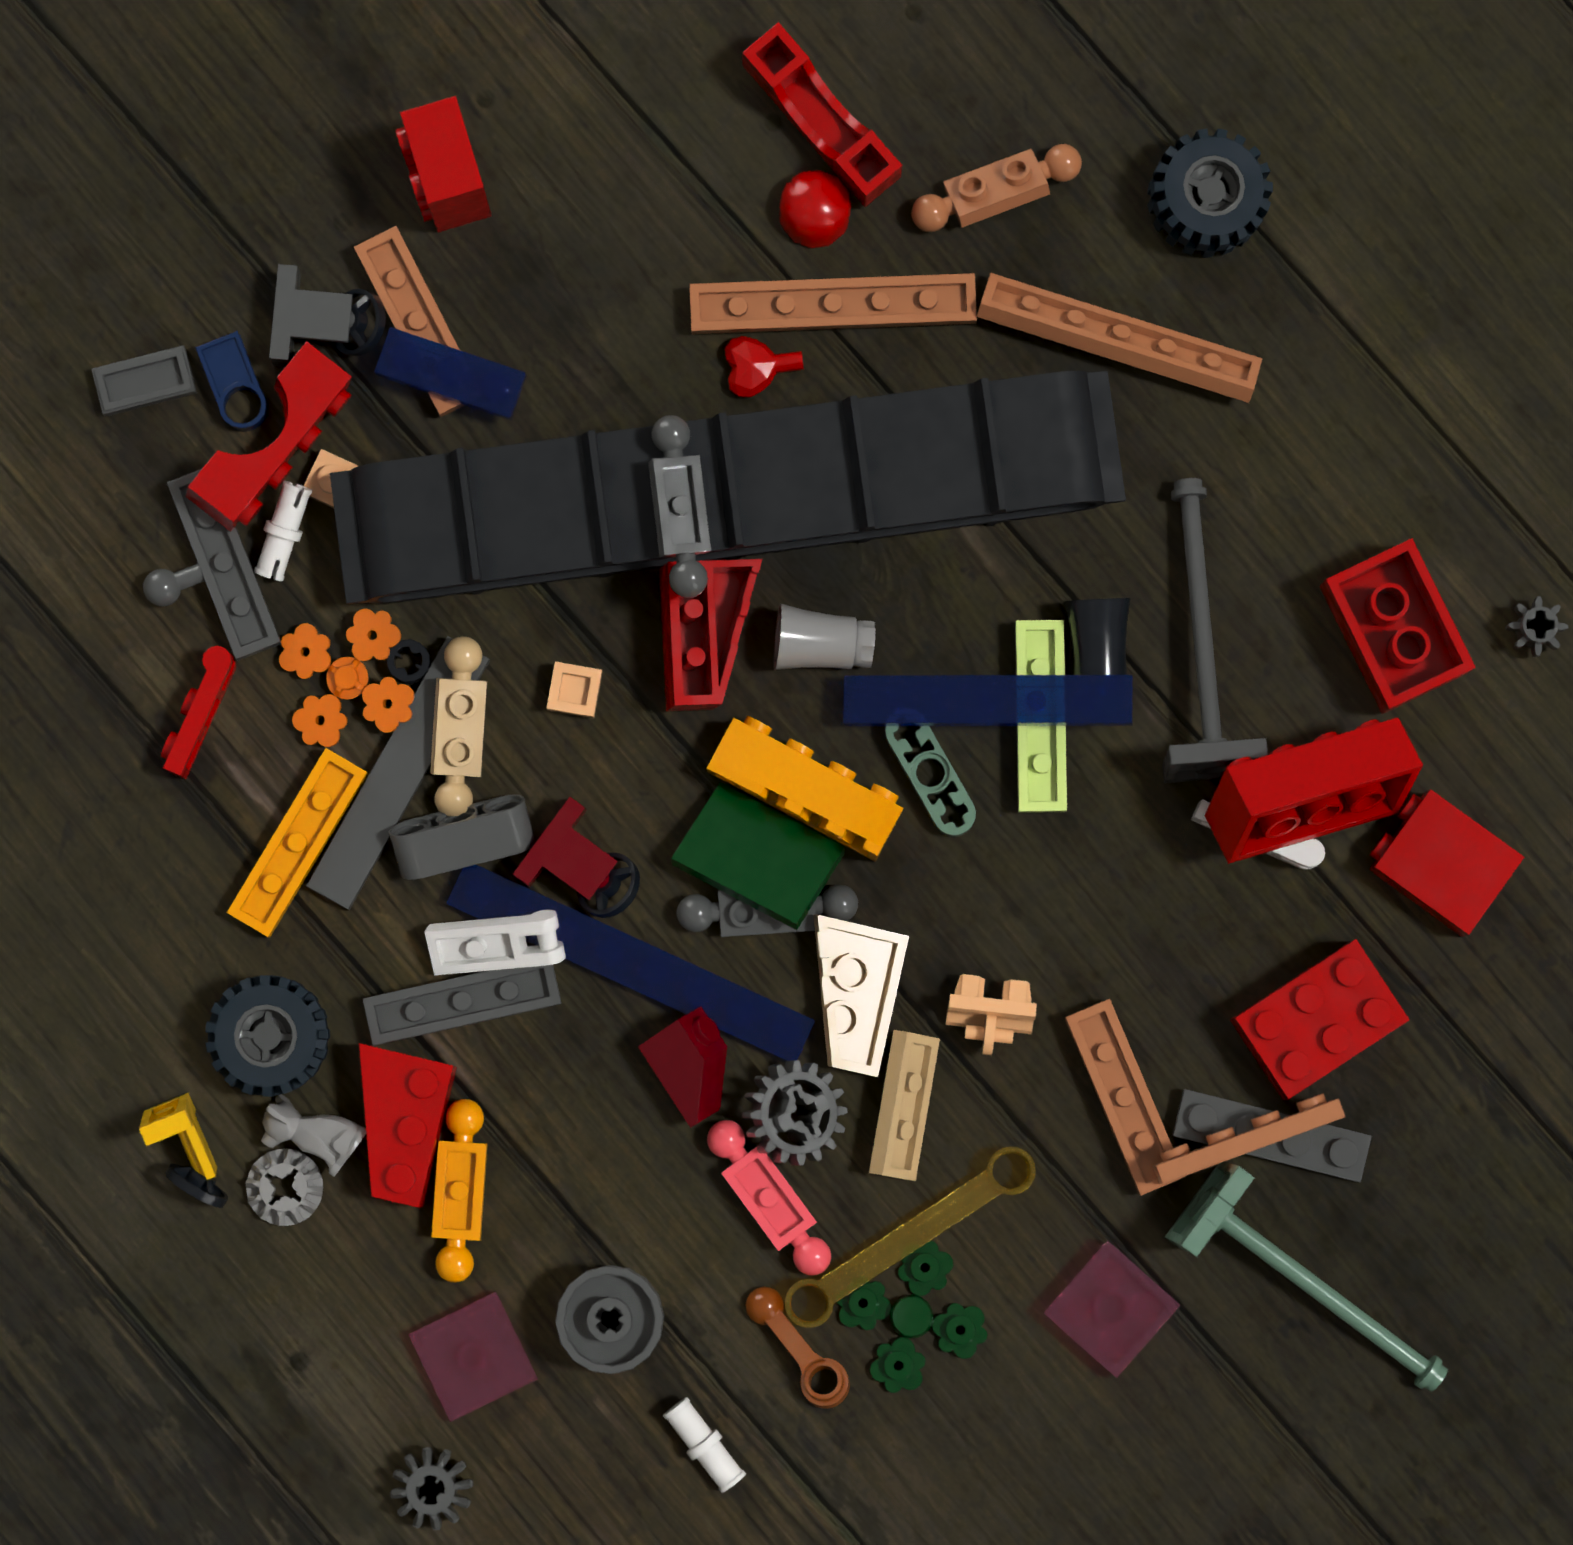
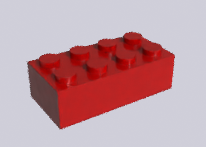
M1398 717L1383 722L1374 719L1361 724L1355 730L1342 734L1328 732L1308 744L1297 747L1293 744H1287L1275 749L1270 755L1256 759L1242 757L1233 761L1226 767L1204 816L1228 864L1397 814L1420 773L1423 763Z

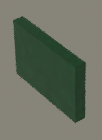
M720 782L675 851L671 861L673 866L797 930L844 856L845 847Z

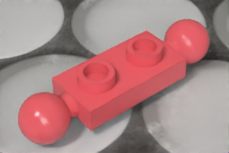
M721 1120L715 1123L708 1131L707 1144L714 1155L720 1158H728L732 1163L730 1167L721 1173L778 1251L791 1243L794 1247L793 1261L800 1272L810 1276L824 1272L831 1262V1251L825 1241L817 1237H810L807 1234L806 1230L817 1223L767 1153H759L757 1147L749 1153L744 1148L745 1133L739 1124L731 1120Z

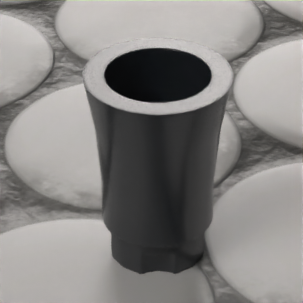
M1131 598L1064 601L1070 627L1074 678H1079L1078 697L1124 695V680L1122 676L1127 675L1126 637Z

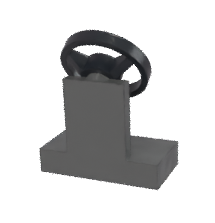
M278 264L269 359L273 366L286 367L292 360L295 338L331 341L336 349L351 356L367 354L378 344L384 332L386 315L383 303L376 294L363 289H353L345 294L300 290L301 273L298 266ZM364 295L360 300H358L354 305H352V300L355 297ZM372 301L375 308L376 321L374 330L367 341L364 334L368 324L366 311ZM349 335H351L359 348L349 350L343 343H348Z

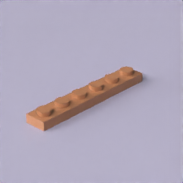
M975 273L690 284L692 334L976 324Z
M990 273L976 316L999 325L1014 328L1248 403L1251 400L1263 359L994 273Z

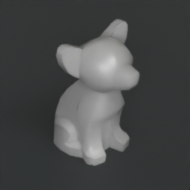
M280 1094L275 1097L276 1104H269L266 1108L267 1111L262 1122L266 1132L261 1142L265 1146L273 1148L281 1142L291 1140L301 1151L311 1153L326 1161L329 1167L328 1173L335 1177L366 1135V1128L336 1115L322 1114L302 1117L290 1100Z

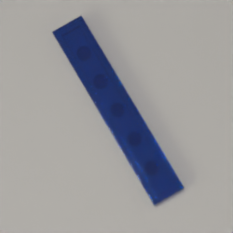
M1133 675L844 676L843 723L845 726H1133Z

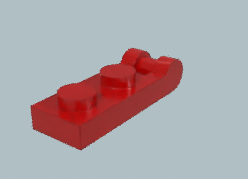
M212 646L203 654V666L207 671L199 689L197 690L192 687L189 690L180 712L186 716L179 733L174 731L170 733L161 752V758L166 759L163 768L184 779H187L236 669L235 658L228 650L221 646Z

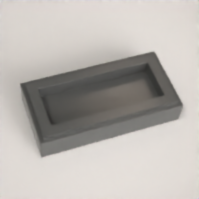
M184 345L92 368L102 413L105 417L197 394L187 350Z

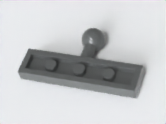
M200 469L167 482L198 564L175 573L168 569H156L150 572L144 580L143 593L151 604L166 607L173 604L179 598L181 590L205 581L235 659L240 661L278 646L282 642L237 527L235 526L230 532L185 497L187 487L202 470Z

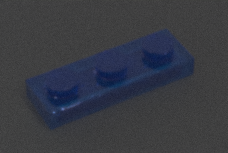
M392 327L389 329L374 371L378 376L508 420H512L527 377L525 372Z

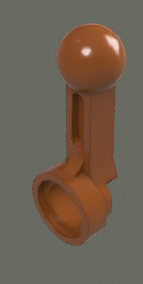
M766 1286L754 1289L746 1299L745 1308L747 1315L757 1324L768 1325L797 1362L802 1372L800 1385L805 1398L812 1405L823 1409L833 1408L842 1403L850 1389L849 1376L844 1367L833 1359L822 1358L810 1348L783 1314L784 1302L778 1291ZM820 1370H831L838 1377L836 1388L824 1395L814 1392L811 1388L813 1376Z

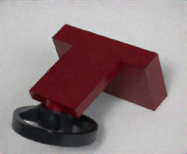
M569 797L514 871L513 875L530 888L545 868L577 891L579 903L591 915L599 918L616 916L623 912L636 897L640 885L639 870L635 863L625 855L614 852L606 853L574 830V827L585 814L586 808ZM618 861H623L629 866L612 870ZM631 876L630 886L625 896L616 905L607 909L608 900L618 892L621 881ZM594 894H596L597 910L591 908L587 902V899L590 900Z

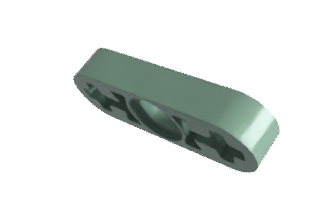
M902 709L895 712L886 724V741L934 826L940 833L946 836L957 837L965 834L970 830L975 821V806L926 719L919 712L912 709ZM902 719L907 724L916 722L919 725L920 729L915 732V739L920 748L926 742H929L933 750L918 754L911 763H908L904 757V754L913 752L910 744L906 739L897 741L894 737V734L899 729L897 722ZM924 760H936L942 765L944 778L940 784L928 787L919 782L916 769ZM952 783L957 792L948 793L950 801L955 807L963 805L967 810L962 816L963 825L956 827L953 822L944 824L941 817L946 813V808L941 799L939 798L932 805L927 796L941 793Z

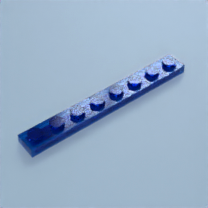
M478 865L462 869L446 903L477 919L531 915L540 910H555L559 922V928L555 931L557 940L563 942L566 960L684 1014H688L701 1006L707 1016L716 1023L719 1030L786 1061L798 1060L815 1023V1020ZM537 935L525 936L527 942L539 945Z

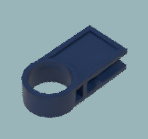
M238 331L195 347L219 406L220 414L227 425L234 430L242 432L253 431L260 427L267 418L268 403ZM248 390L260 398V413L254 420L248 423H236L227 416V401L237 391Z

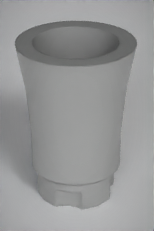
M780 603L775 628L774 670L791 668L852 669L853 666L871 668L875 647V622L857 621L856 617L807 611Z

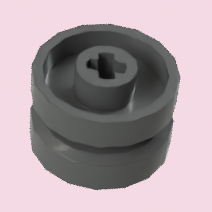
M606 1265L586 1271L569 1284L558 1303L556 1326L560 1342L573 1361L590 1371L615 1374L633 1369L650 1356L662 1336L664 1311L660 1295L646 1277L628 1267ZM614 1309L620 1314L618 1319L620 1323L614 1328H608L602 1322V1314L605 1311Z

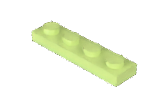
M1016 620L1018 813L1066 812L1064 620Z

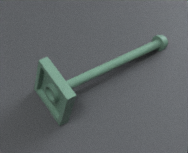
M1226 1161L1219 1163L1168 1231L1165 1238L1179 1249L1197 1257L1215 1231L1218 1232L1222 1229L1416 1375L1414 1385L1420 1389L1426 1388L1430 1392L1434 1391L1444 1380L1448 1369L1442 1365V1360L1436 1355L1427 1360L1233 1214V1207L1251 1184L1254 1177L1240 1166Z

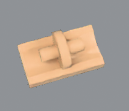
M962 974L959 977L955 993L950 994L946 1025L966 1027L965 1039L983 1041L982 1055L992 1056L994 1042L1012 1044L1014 1033L1032 1034L1037 1003H1031L1030 984L1028 981H1004L1002 999L983 997L984 978L976 975Z

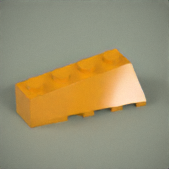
M746 716L744 722L733 718L706 768L707 772L876 862L903 811V807L896 804L899 796L875 783L870 790L853 781L857 775L855 772L837 762L831 761L828 767L811 759L814 751L796 740L789 738L785 745L769 736L772 728L750 716Z

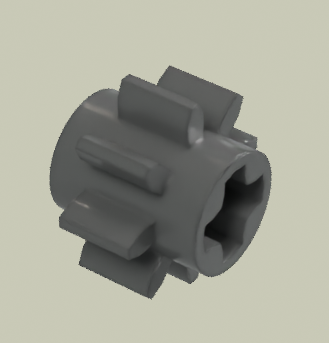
M1541 596L1533 599L1532 609L1529 611L1524 605L1517 604L1513 609L1520 618L1517 622H1512L1505 626L1506 630L1515 631L1518 638L1513 648L1516 650L1523 645L1531 647L1533 658L1540 656L1543 644H1546L1551 650H1557L1560 647V643L1554 636L1556 633L1568 629V625L1559 623L1556 616L1561 606L1558 604L1551 609L1542 607L1543 601ZM1535 616L1538 617L1540 625L1547 626V631L1538 638H1536L1535 630L1527 629L1526 625L1535 619Z

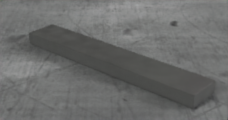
M447 636L417 689L413 703L409 706L412 710V718L405 723L399 722V726L391 735L307 884V887L348 910L351 909L390 840L389 830L400 822L431 767L436 678L452 679L453 672L447 667L444 660L445 648L453 640L449 636ZM482 655L481 664L472 672L471 680H480L490 662L489 658Z

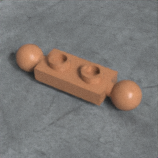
M1058 144L1047 152L1044 160L1038 162L1031 148L943 182L947 197L941 198L938 195L926 194L915 201L911 211L912 220L919 229L926 232H935L945 226L949 216L956 214L963 228L1050 195L1046 179L1052 178L1058 182H1067L1074 179L1081 170V156L1073 146Z

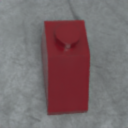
M700 1006L638 1046L690 1128L720 1110L727 1045L720 1036L716 1023L707 1016Z

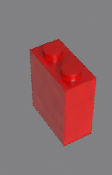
M1433 790L1426 791L1421 798L1413 793L1397 815V817L1403 820V823L1396 833L1392 836L1385 832L1369 855L1376 860L1369 870L1455 933L1465 937L1472 932L1525 857Z

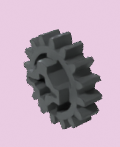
M799 1060L786 1061L785 1067L781 1064L768 1066L770 1078L767 1076H756L753 1080L759 1088L758 1093H746L744 1097L753 1103V1110L742 1113V1118L753 1120L754 1126L746 1132L747 1137H760L762 1140L757 1147V1151L759 1153H770L773 1151L772 1161L775 1163H785L788 1158L791 1165H804L806 1158L809 1161H820L822 1159L820 1148L824 1150H834L836 1148V1144L831 1138L832 1133H844L846 1129L837 1123V1116L848 1113V1108L837 1106L836 1099L844 1093L843 1089H830L828 1085L831 1083L833 1075L830 1072L817 1075L818 1064L805 1063L801 1067ZM794 1080L808 1085L814 1092L810 1094L805 1093L801 1085L795 1084ZM796 1105H797L798 1108H799V1112H797V1113L794 1115V1121H793V1120H792V1117H791V1114L794 1113V1112L797 1110V1109H796ZM779 1132L786 1133L789 1141H795L796 1145L784 1142L776 1134Z

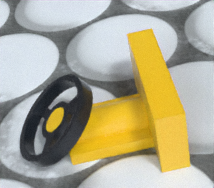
M189 1093L145 1110L139 1130L146 1146L178 1134L191 1166L170 1164L165 1172L166 1177L177 1187L198 1200L214 1207L223 1208L229 1197L222 1189L215 1185L217 1181L215 1178L217 1165L196 1118V1109Z

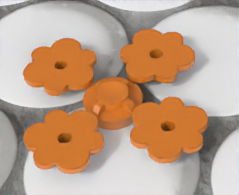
M369 609L358 610L353 617L354 626L349 627L346 631L347 640L354 643L352 646L354 657H342L332 664L331 656L326 651L330 647V639L326 635H318L317 629L312 624H300L295 629L294 634L288 633L282 637V647L285 650L279 656L280 666L289 672L296 671L297 676L302 679L310 678L314 671L324 672L328 669L326 676L327 686L334 694L324 695L320 699L316 696H308L304 699V708L298 709L293 714V726L298 731L303 732L302 740L304 743L315 745L318 742L324 747H333L339 742V730L346 727L348 719L345 714L340 713L341 702L338 698L347 700L362 694V699L367 705L363 710L364 718L367 721H375L377 728L385 733L395 731L399 726V722L405 723L412 718V710L409 706L415 698L413 689L405 684L398 685L397 681L392 677L383 678L380 685L376 683L368 685V672L361 662L369 661L373 657L378 660L387 659L390 655V648L395 647L400 642L401 631L397 626L390 624L392 619L388 612L378 611L375 614ZM373 632H376L377 637L374 640H372L371 634ZM308 648L310 653L308 656H305L304 651ZM391 700L392 706L387 708L386 703ZM324 717L325 722L320 725L319 719Z

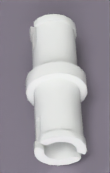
M289 481L282 482V489L272 520H266L263 530L267 532L257 566L254 568L255 573L270 579L271 576H274L273 579L277 581L284 580V573L294 542H300L303 532L299 530L309 496L312 494L310 488L296 483L294 486Z
M688 1397L677 1402L663 1414L665 1420H668L689 1448L686 1452L692 1461L697 1459L718 1485L721 1493L730 1489L746 1475L744 1470H741L720 1442L722 1435L717 1429L712 1431L692 1406Z

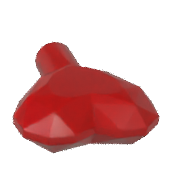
M746 336L731 339L725 347L726 360L732 367L728 378L729 390L738 397L751 398L762 392L771 384L776 373L804 370L802 351L774 354L766 344Z

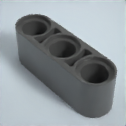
M517 794L473 803L468 807L467 812L459 816H447L445 813L437 812L400 822L389 830L400 875L403 879L407 880L421 879L516 855L531 849L536 843L525 799Z

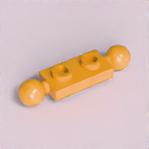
M470 1099L455 1101L446 1112V1125L454 1134V1141H438L431 1238L447 1239L446 1246L437 1254L435 1266L440 1277L452 1283L461 1282L471 1274L474 1267V1259L471 1252L465 1247L466 1240L481 1241L488 1144L473 1143V1135L482 1128L484 1114L481 1107Z

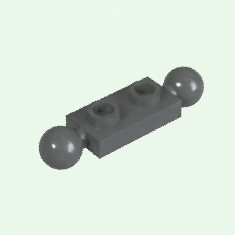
M666 415L656 421L651 433L654 445L663 452L664 458H656L648 462L659 557L676 556L677 563L670 571L669 584L677 595L684 598H692L701 594L708 582L706 569L701 563L696 561L695 555L707 554L711 551L700 455L683 456V449L690 440L688 424L678 416Z
M837 884L830 886L822 895L817 897L797 930L719 889V902L711 903L708 898L699 894L686 896L678 904L676 916L679 924L690 932L704 931L712 922L720 921L721 937L815 931L813 915L823 914L826 917L848 921L857 912L858 898L855 892L846 885Z

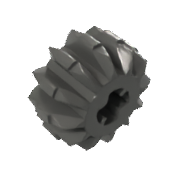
M423 1448L422 1458L424 1465H421L414 1455L408 1454L404 1460L413 1473L410 1474L400 1469H396L393 1473V1478L407 1485L406 1487L392 1489L390 1491L391 1498L407 1497L409 1502L403 1504L397 1510V1513L402 1517L412 1508L417 1510L418 1512L412 1524L415 1528L421 1527L427 1514L430 1515L432 1529L434 1531L440 1530L442 1526L440 1512H443L447 1519L454 1524L460 1517L451 1503L463 1508H468L471 1504V1500L468 1497L458 1494L457 1491L472 1488L474 1485L473 1479L457 1480L455 1476L467 1467V1464L462 1460L456 1463L452 1469L448 1468L446 1465L452 1453L448 1449H444L440 1454L438 1463H434L432 1448ZM428 1475L437 1477L435 1483L441 1480L444 1484L445 1490L437 1495V1501L427 1500L429 1494H426L424 1497L421 1495L419 1487L427 1482Z

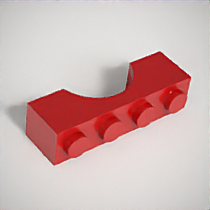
M779 22L742 52V66L864 207L868 206L901 178L903 165L871 129L856 120L838 101L817 73L810 58Z
M306 341L278 375L274 389L281 400L285 417L284 428L278 438L263 450L251 454L238 455L217 450L189 484L185 497L230 532L239 521L247 526L263 506V503L258 498L269 485L276 490L293 469L287 463L298 449L306 453L319 438L322 430L317 425L325 415L329 413L335 417L352 396L346 391L352 376Z

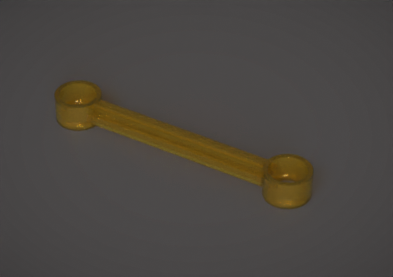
M1005 1147L997 1150L990 1156L985 1171L819 1280L803 1279L794 1283L787 1291L784 1301L788 1317L801 1327L814 1328L820 1326L830 1317L835 1303L1001 1194L1016 1195L1027 1190L1033 1183L1036 1173L1032 1157L1025 1150L1018 1147ZM1014 1153L1020 1155L1025 1160L1027 1177L1019 1187L1006 1188L1000 1185L997 1180L995 1181L993 1165L1000 1155ZM801 1287H817L825 1296V1311L814 1321H804L798 1318L792 1310V1296Z

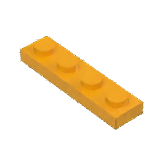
M325 748L227 913L270 938L369 773Z

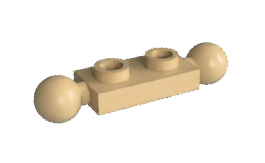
M465 636L451 640L444 651L445 663L453 671L452 679L436 678L430 773L433 775H446L445 782L436 791L435 805L439 812L445 813L447 816H459L467 812L468 807L473 803V795L470 788L465 784V776L481 777L487 681L471 680L472 672L481 664L482 650L474 639Z

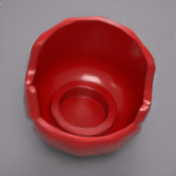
M821 170L802 171L793 176L790 182L786 183L780 201V223L782 229L793 242L809 248L830 246L847 230L851 213V200L848 190L838 177Z

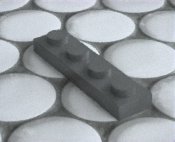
M554 965L484 971L363 998L373 1046L562 1004Z
M1183 1089L1172 1136L1208 1145L1205 1136L1229 1127H1233L1236 1135L1254 1129L1251 1119L1273 1111ZM1279 1113L1281 1118L1289 1116L1287 1114ZM1325 1124L1246 1153V1155L1361 1183L1372 1136Z

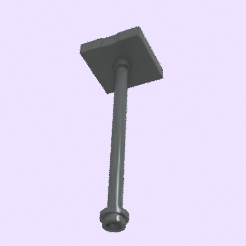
M1185 478L1175 481L1174 490L1171 491V499L1174 502H1180L1203 740L1194 744L1169 745L1162 764L1164 783L1221 779L1226 767L1233 761L1242 757L1256 759L1268 755L1266 738L1234 741L1222 738L1199 500L1207 497V489L1203 487L1202 479Z

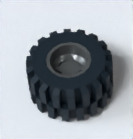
M1207 129L1197 130L1192 138L1188 134L1179 138L1175 146H1170L1162 156L1148 185L1147 195H1151V199L1147 206L1149 215H1156L1153 225L1157 232L1165 230L1169 234L1165 241L1172 247L1176 242L1183 244L1182 252L1191 256L1195 250L1202 251V257H1213L1216 251H1220L1222 255L1231 253L1235 246L1239 245L1241 247L1260 226L1271 204L1268 198L1273 193V182H1267L1266 179L1271 172L1267 162L1259 164L1257 159L1261 152L1256 146L1250 150L1242 146L1246 138L1237 134L1234 140L1226 138L1228 130L1217 129L1214 135H1208Z
M260 975L239 981L240 983L229 987L223 993L222 998L215 1002L211 1009L212 1015L210 1021L206 1024L205 1032H208L207 1053L211 1054L213 1059L212 1065L216 1072H220L224 1076V1081L231 1086L241 1089V1092L266 1097L296 1090L303 1086L311 1077H314L319 1071L322 1061L326 1058L329 1050L327 1049L328 1039H330V1029H328L326 1020L328 1017L325 1010L320 1006L319 999L297 981L275 975Z

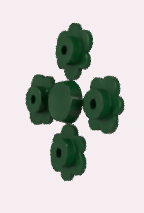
M926 1241L922 1247L917 1244H909L901 1252V1259L904 1264L899 1268L898 1275L903 1281H909V1289L915 1295L901 1297L891 1308L889 1300L883 1297L885 1287L881 1282L874 1281L870 1284L865 1276L855 1275L849 1279L847 1290L839 1291L836 1296L837 1303L842 1306L839 1318L843 1325L855 1327L860 1324L864 1330H871L876 1326V1320L885 1319L890 1314L892 1327L899 1335L903 1336L896 1339L892 1346L881 1344L877 1348L879 1359H876L870 1368L872 1377L878 1382H885L886 1389L891 1393L900 1391L902 1387L907 1390H914L922 1383V1373L919 1369L924 1367L925 1357L923 1354L915 1352V1346L908 1338L921 1337L932 1326L934 1333L941 1337L939 1339V1347L942 1351L951 1352L954 1350L958 1357L967 1359L975 1354L977 1344L984 1343L988 1336L987 1331L981 1327L985 1319L984 1313L976 1306H969L964 1309L962 1305L953 1303L948 1307L947 1314H940L933 1320V1310L930 1304L920 1296L927 1295L932 1288L936 1290L943 1289L947 1284L945 1275L953 1268L952 1257L946 1252H938V1245L933 1241ZM927 1263L930 1267L929 1271L922 1272L920 1269L921 1264ZM866 1299L868 1301L867 1307L861 1308L858 1305L859 1300ZM959 1325L965 1328V1333L962 1335L956 1333V1328ZM896 1361L903 1363L902 1370L898 1371L894 1368Z

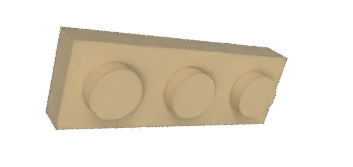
M893 1030L869 1173L916 1181L940 1042L939 1038Z

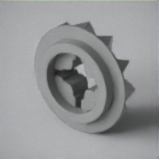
M277 1149L267 1152L252 1165L245 1182L249 1205L261 1219L278 1226L295 1225L309 1218L319 1206L323 1195V1179L319 1168L310 1157L293 1149ZM296 1169L298 1172L294 1176L295 1180L292 1183V1187L302 1199L298 1201L296 1198L283 1196L272 1205L270 1202L274 1198L273 1194L276 1191V1187L271 1183L272 1180L267 1175L270 1174L273 1177L277 1176L284 1179Z

